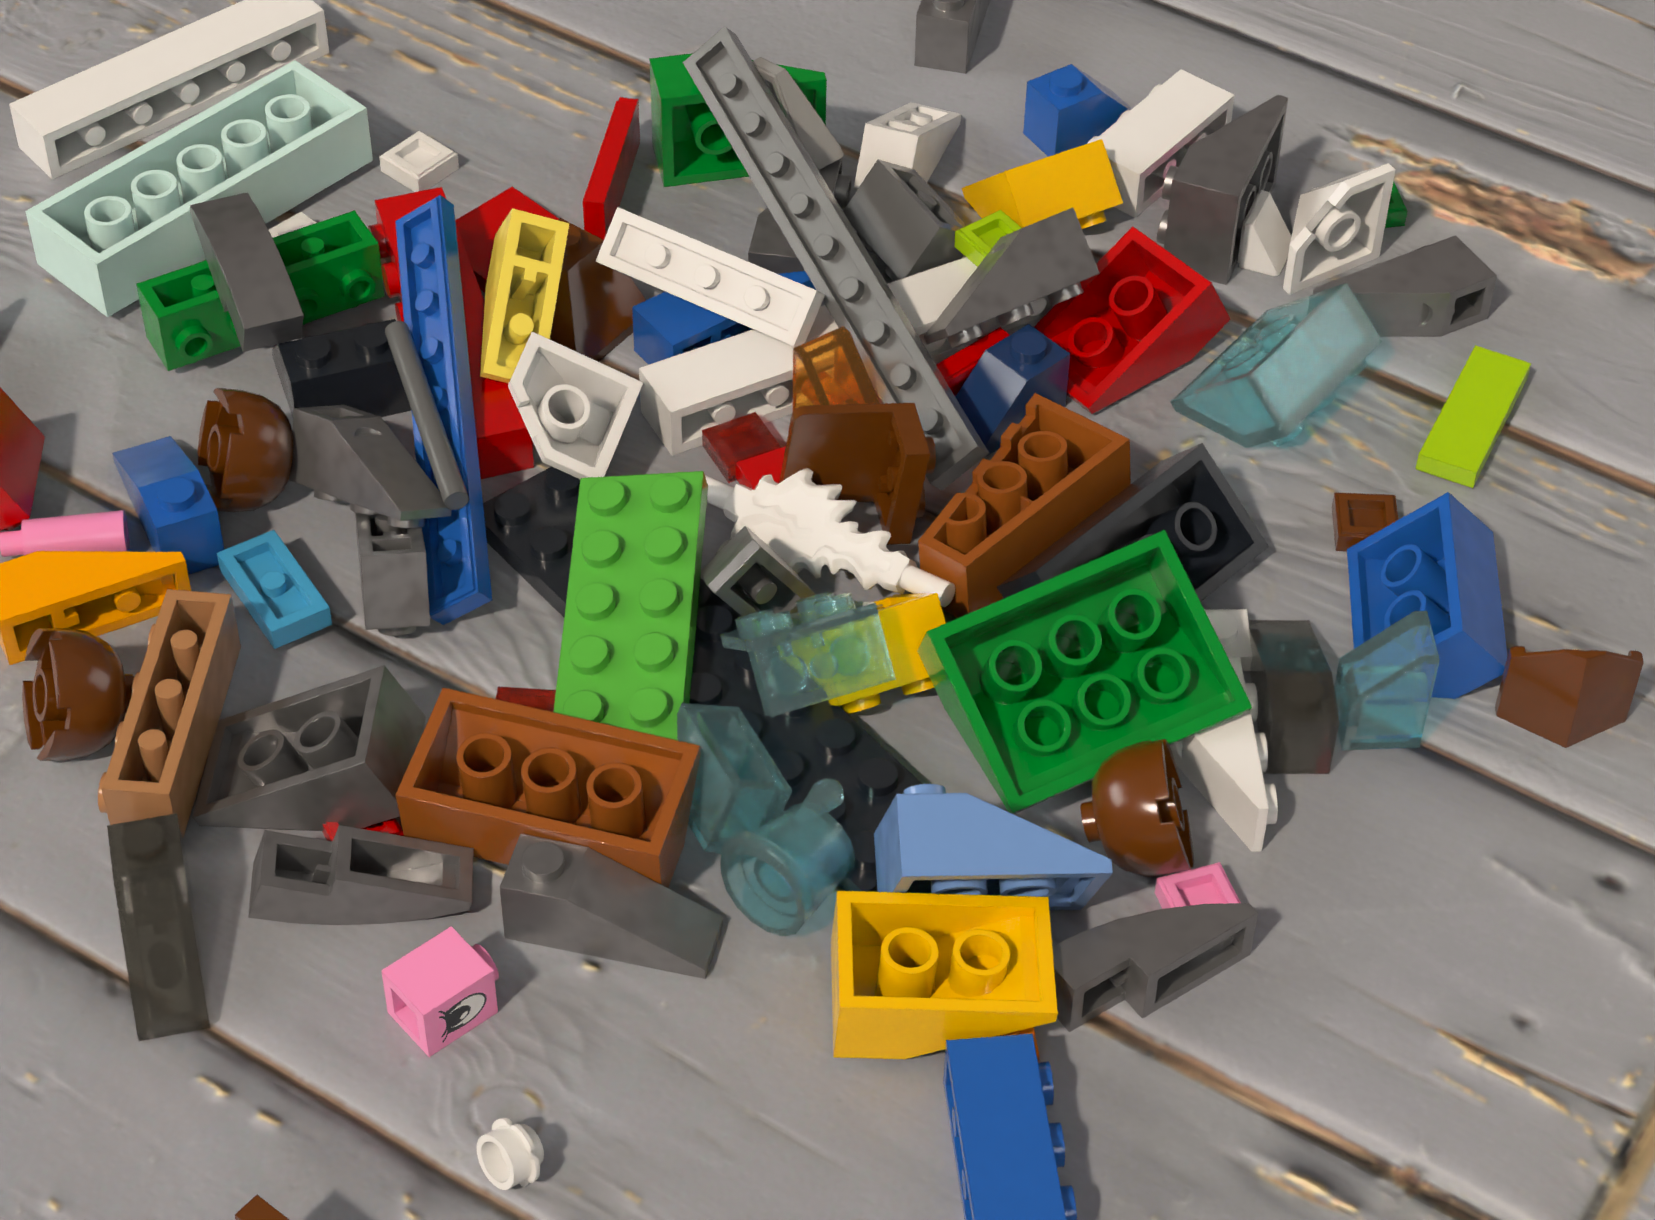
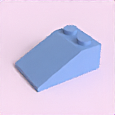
M938 784L914 785L904 789V794H896L874 833L878 892L1048 897L1049 910H1082L1113 873L1112 859L968 793H946V788Z

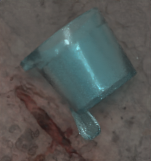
M831 778L818 780L812 786L803 803L792 805L754 832H736L721 848V875L726 891L736 907L752 923L766 932L779 936L796 934L854 868L855 854L852 843L842 826L828 814L844 801L843 788L837 780Z

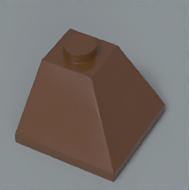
M562 218L558 219V221L569 223ZM569 223L550 340L599 362L633 333L632 307L646 301V299L630 276L596 262L604 241L603 239Z

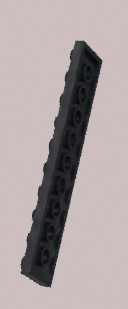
M551 466L484 502L483 508L487 543L564 617L580 479ZM700 578L686 737L693 744L700 745L701 752L742 792L753 790L796 831V844L844 891L878 892L874 833L896 794H904V789L922 783L841 707L830 705L823 691L735 609L717 596L707 586L706 582Z

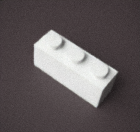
M1180 69L1166 82L1156 85L1150 94L1133 109L1123 112L1117 122L1100 136H1094L1090 139L1088 143L1100 139L1103 140L1123 204L1114 207L1136 218L1161 197L1165 177L1170 166L1178 167L1190 145L1231 122L1235 95Z

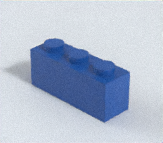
M1033 1033L946 1040L943 1085L964 1219L1077 1220L1072 1185L1060 1186L1057 1171L1058 1167H1064L1065 1144L1062 1126L1060 1122L1049 1123L1046 1106L1053 1105L1054 1102L1052 1070L1049 1061L1038 1062Z

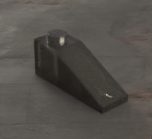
M1248 620L1252 650L1250 676L1251 683H1255L1258 697L1257 728L1258 733L1264 732L1268 751L1267 769L1263 773L1329 774L1340 721L1332 671L1309 620Z
M177 813L107 825L113 881L138 1040L144 1041L210 1028L189 866Z

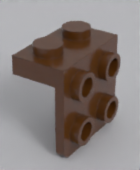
M915 403L800 406L791 415L779 483L798 471L809 468L813 471L812 482L816 485L841 484L842 490L837 500L874 502L882 531L891 533V538L887 545L910 544L916 518H923L925 513L924 481L926 474H932L935 469V443L931 436H925Z

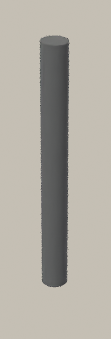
M403 321L392 322L385 328V335L444 505L450 510L460 509L468 503L469 496L409 327Z

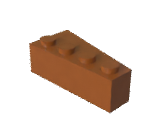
M1035 393L1025 405L1026 415L1019 424L1011 423L1001 435V447L991 460L982 459L972 472L973 482L965 493H956L918 540L920 569L955 584L954 597L949 605L942 607V610L960 618L1003 599L997 586L1131 485L1129 438Z

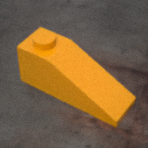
M36 551L0 563V645L9 665L25 661L30 638L39 628H69L87 631L95 636H100L158 616L167 589L191 591L186 560L182 552Z

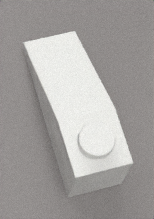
M910 102L865 123L853 189L858 190L878 159L914 169L927 183L957 131L962 114Z

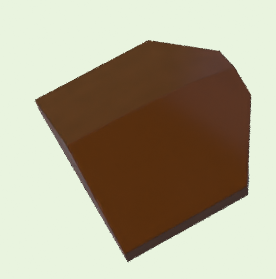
M1525 646L1511 647L1495 704L1496 716L1564 748L1570 747L1626 721L1644 664L1642 653L1630 650L1627 656L1609 651L1572 649L1526 653Z

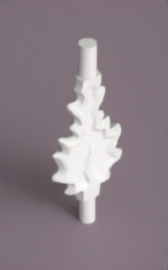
M809 468L798 471L779 484L773 480L771 474L764 475L759 480L755 489L741 484L731 487L705 475L708 484L707 503L723 509L724 515L734 522L730 539L744 526L748 527L770 546L796 574L802 569H807L817 579L821 577L823 566L827 565L832 574L838 573L841 569H846L853 573L864 590H870L878 583L884 589L904 594L905 590L913 594L938 593L942 607H946L952 601L955 594L954 583L919 569L916 562L908 558L904 551L892 552L886 548L891 538L890 532L880 530L861 533L857 531L858 522L848 521L841 523L842 519L853 511L857 502L855 500H837L842 490L841 484L816 485L812 482L813 471Z

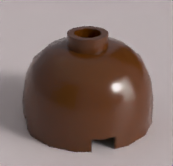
M216 388L213 392L219 401L207 400L202 416L198 442V465L208 466L211 485H205L217 511H254L275 500L288 483L293 458L291 424L279 405L260 394L238 389Z
M69 628L37 629L30 638L25 656V661H38L34 681H23L22 685L23 717L31 750H36L44 745V748L37 757L40 761H66L88 757L109 745L116 737L117 728L120 722L124 721V716L131 700L134 676L133 674L124 673L119 655L108 642L87 631Z
M1166 739L1143 741L1114 752L1101 763L1093 778L1092 801L1084 802L1080 805L1082 823L1088 842L1101 841L1108 858L1112 859L1114 864L1126 872L1143 877L1167 876L1191 870L1194 867L1193 842L1187 809H1182L1178 792L1182 785L1173 753Z

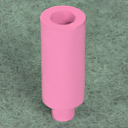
M125 510L25 519L22 520L21 530L0 532V552L2 557L27 555L36 551H130Z

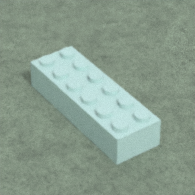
M293 60L26 210L37 264L106 317H109L139 299L137 283L206 260L190 213V205L248 192L266 224L373 161L367 108L296 60Z

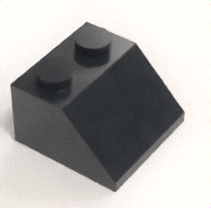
M391 319L377 323H368L359 327L317 336H308L277 344L272 349V356L292 417L294 408L347 405L380 417L411 411L385 335V328L396 320Z

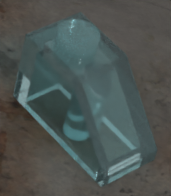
M1427 611L1412 612L1339 658L1335 684L1326 685L1324 690V713L1327 724H1336L1342 750L1420 748L1440 662Z
M682 703L677 713L678 741L701 746L700 762L688 821L689 827L704 852H713L721 855L730 853L763 854L792 793L791 787L739 707Z

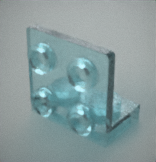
M833 591L797 600L798 612L790 614V611L774 613L773 609L744 615L735 619L738 630L720 635L724 648L748 651L765 716L774 717L896 680L876 603L853 601L851 593L834 596Z

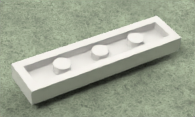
M619 207L616 209L596 258V262L800 349H803L825 296L822 292Z

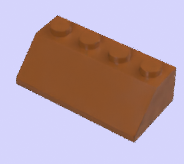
M443 687L395 795L405 837L474 848L473 857L506 865L509 864L520 834L586 846L669 888L685 843L701 756V746Z

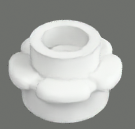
M499 1118L492 1124V1131L482 1135L477 1142V1156L480 1166L489 1181L497 1188L508 1190L517 1184L525 1187L538 1179L540 1164L544 1159V1150L538 1135L530 1126L526 1124L513 1125L509 1118Z

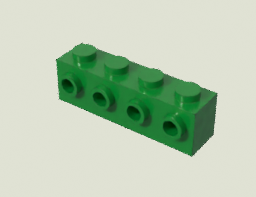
M355 210L273 238L303 312V325L385 296L379 244ZM207 260L136 284L146 337L167 371L196 363L197 361L241 346L229 311L224 312Z

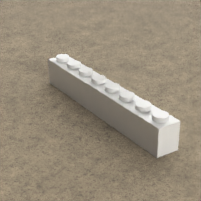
M967 257L887 284L934 363L945 360L1001 327L998 317L980 323L984 335L953 348L950 347L947 338L928 345L924 339V335L976 270L977 266ZM1044 296L1030 302L1034 314L1001 328L1011 335L1027 324L1034 327L1055 305L1051 306L1048 297ZM825 305L820 306L803 349L753 329L639 368V381L644 382L640 390L641 413L671 456L792 414L800 406L819 405L873 386Z

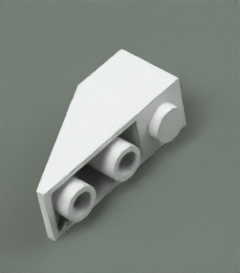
M1228 657L1252 708L1245 713L1172 744L1170 748L1177 767L1250 851L1262 852L1266 824H1275L1277 821V793L1273 783L1264 784L1262 772H1266L1268 751L1264 732H1254L1253 722H1256L1258 715V697L1255 683H1245L1240 657Z

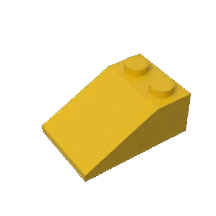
M837 891L831 937L833 1058L908 1059L944 1050L946 1040L994 1037L1056 1022L1058 1010L1048 897Z

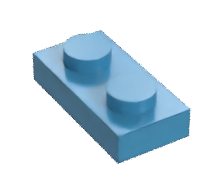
M275 530L217 553L221 573L274 649L332 625L329 605Z

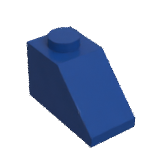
M1070 64L1027 81L1023 134L1049 157L1087 144L1094 136H1100L1116 123L1123 112L1132 108L1112 90Z

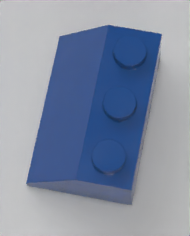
M1449 492L1443 494L1347 549L1356 686L1364 694L1457 699L1503 675L1508 655L1494 534L1492 530Z

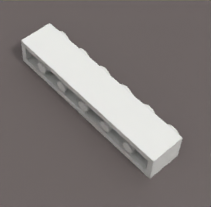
M243 0L9 104L18 146L52 180L212 107L293 60L305 65L329 54L324 10L313 0Z

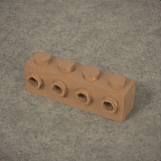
M167 589L156 624L154 623L151 626L149 632L148 647L141 670L136 673L133 680L131 700L124 721H121L117 728L115 748L108 770L103 773L99 783L98 807L101 813H107L114 841L181 847L241 649L231 594Z

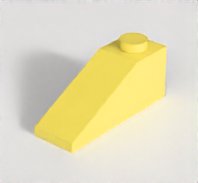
M512 208L495 234L485 289L481 377L509 384L531 332L550 339L569 223Z

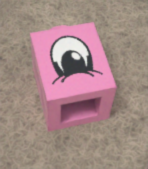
M452 926L381 970L388 1014L428 1057L498 1013L495 981L499 979V973L493 959L481 945L474 944L470 946Z

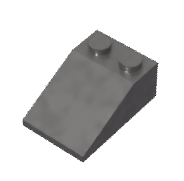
M1276 95L1190 145L1179 167L1171 165L1166 174L1162 189V199L1170 200L1169 210H1165L1157 232V242L1164 244L1165 250L1207 280L1227 285L1238 261L1243 222L1257 194H1260L1261 190L1271 194L1275 187L1288 97Z
M383 665L221 719L218 722L210 747L192 818L200 826L323 831V824H326V822H338L342 826L361 829L399 817L400 814L395 795L422 736L426 716L387 667Z

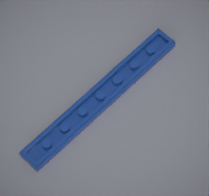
M439 195L396 220L395 223L404 322L409 327L469 496L468 503L460 509L452 510L451 516L426 518L425 526L421 527L426 550L429 615L433 620L445 625L493 599L454 204ZM412 413L416 462L439 490Z

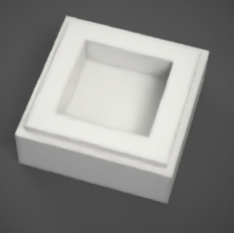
M420 131L379 156L381 172L414 192L428 190L459 169L458 153Z

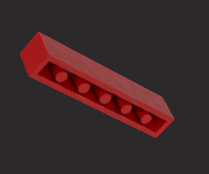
M442 187L375 200L377 224L369 225L368 229L379 244L380 259L385 258L386 263L381 265L387 295L389 298L398 297L400 302L395 303L397 321L404 322L395 221L439 195L446 199ZM456 226L481 479L534 468L533 441L510 393L508 383L480 376L485 301Z

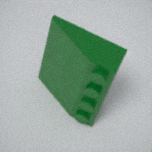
M1165 530L926 632L917 651L944 709L1006 809L1012 814L1019 813L1093 780L1101 763L1119 749L1143 741L1166 739L1170 746L1245 713L1252 708Z

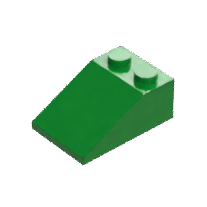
M693 53L649 58L652 147L663 186L670 187L750 177L683 64ZM778 65L788 71L826 125L827 79L825 73Z

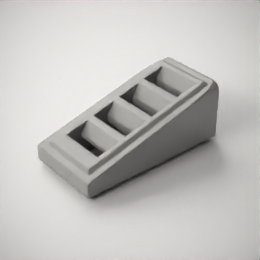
M762 57L753 61L754 65L817 169L820 170L841 159L844 156L841 146L788 71Z

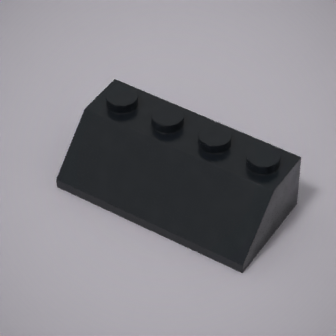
M1201 443L1159 462L997 586V589L1003 598L1009 597L1165 530L1201 602L1269 546L1206 447Z

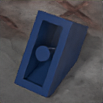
M1030 324L986 349L955 396L988 450V455L1001 447V435L1011 423L1019 424L1025 417V405L1035 393L1066 407L1070 353Z

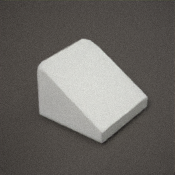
M1261 190L1260 194H1257L1243 222L1237 263H1239L1240 268L1270 276H1278L1288 258L1291 234L1270 192Z

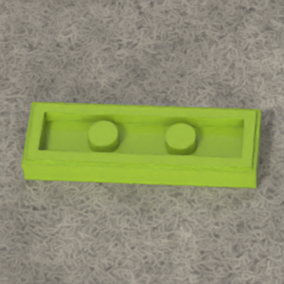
M1475 345L1418 454L1416 470L1473 488L1528 379L1531 363Z

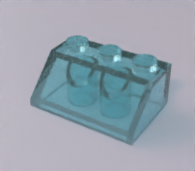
M1347 283L1266 310L1170 403L1176 412L1245 448L1269 441L1274 446H1280L1294 439L1304 430L1305 427L1302 421L1309 414L1321 410L1336 398L1337 395L1334 389L1340 383L1350 380L1367 367L1368 363L1365 358L1382 340Z

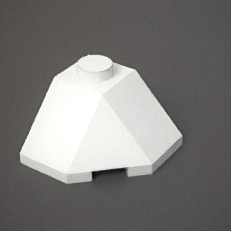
M1389 163L1345 176L1300 195L1283 289L1289 295L1379 258L1396 170Z
M531 332L510 379L508 388L541 461L581 479L605 476L644 382L535 332Z

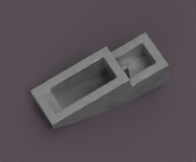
M248 192L190 205V213L224 312L229 311L242 351L245 352L300 339L302 336L303 312L280 253Z
M339 825L333 842L264 830L253 862L248 918L298 924L363 925L430 919L469 911L472 904L474 848Z
M1249 903L1200 904L1165 908L1120 918L1077 933L1053 945L1057 1019L1071 1032L1124 1000L1142 1019L1248 957L1251 954L1258 912Z

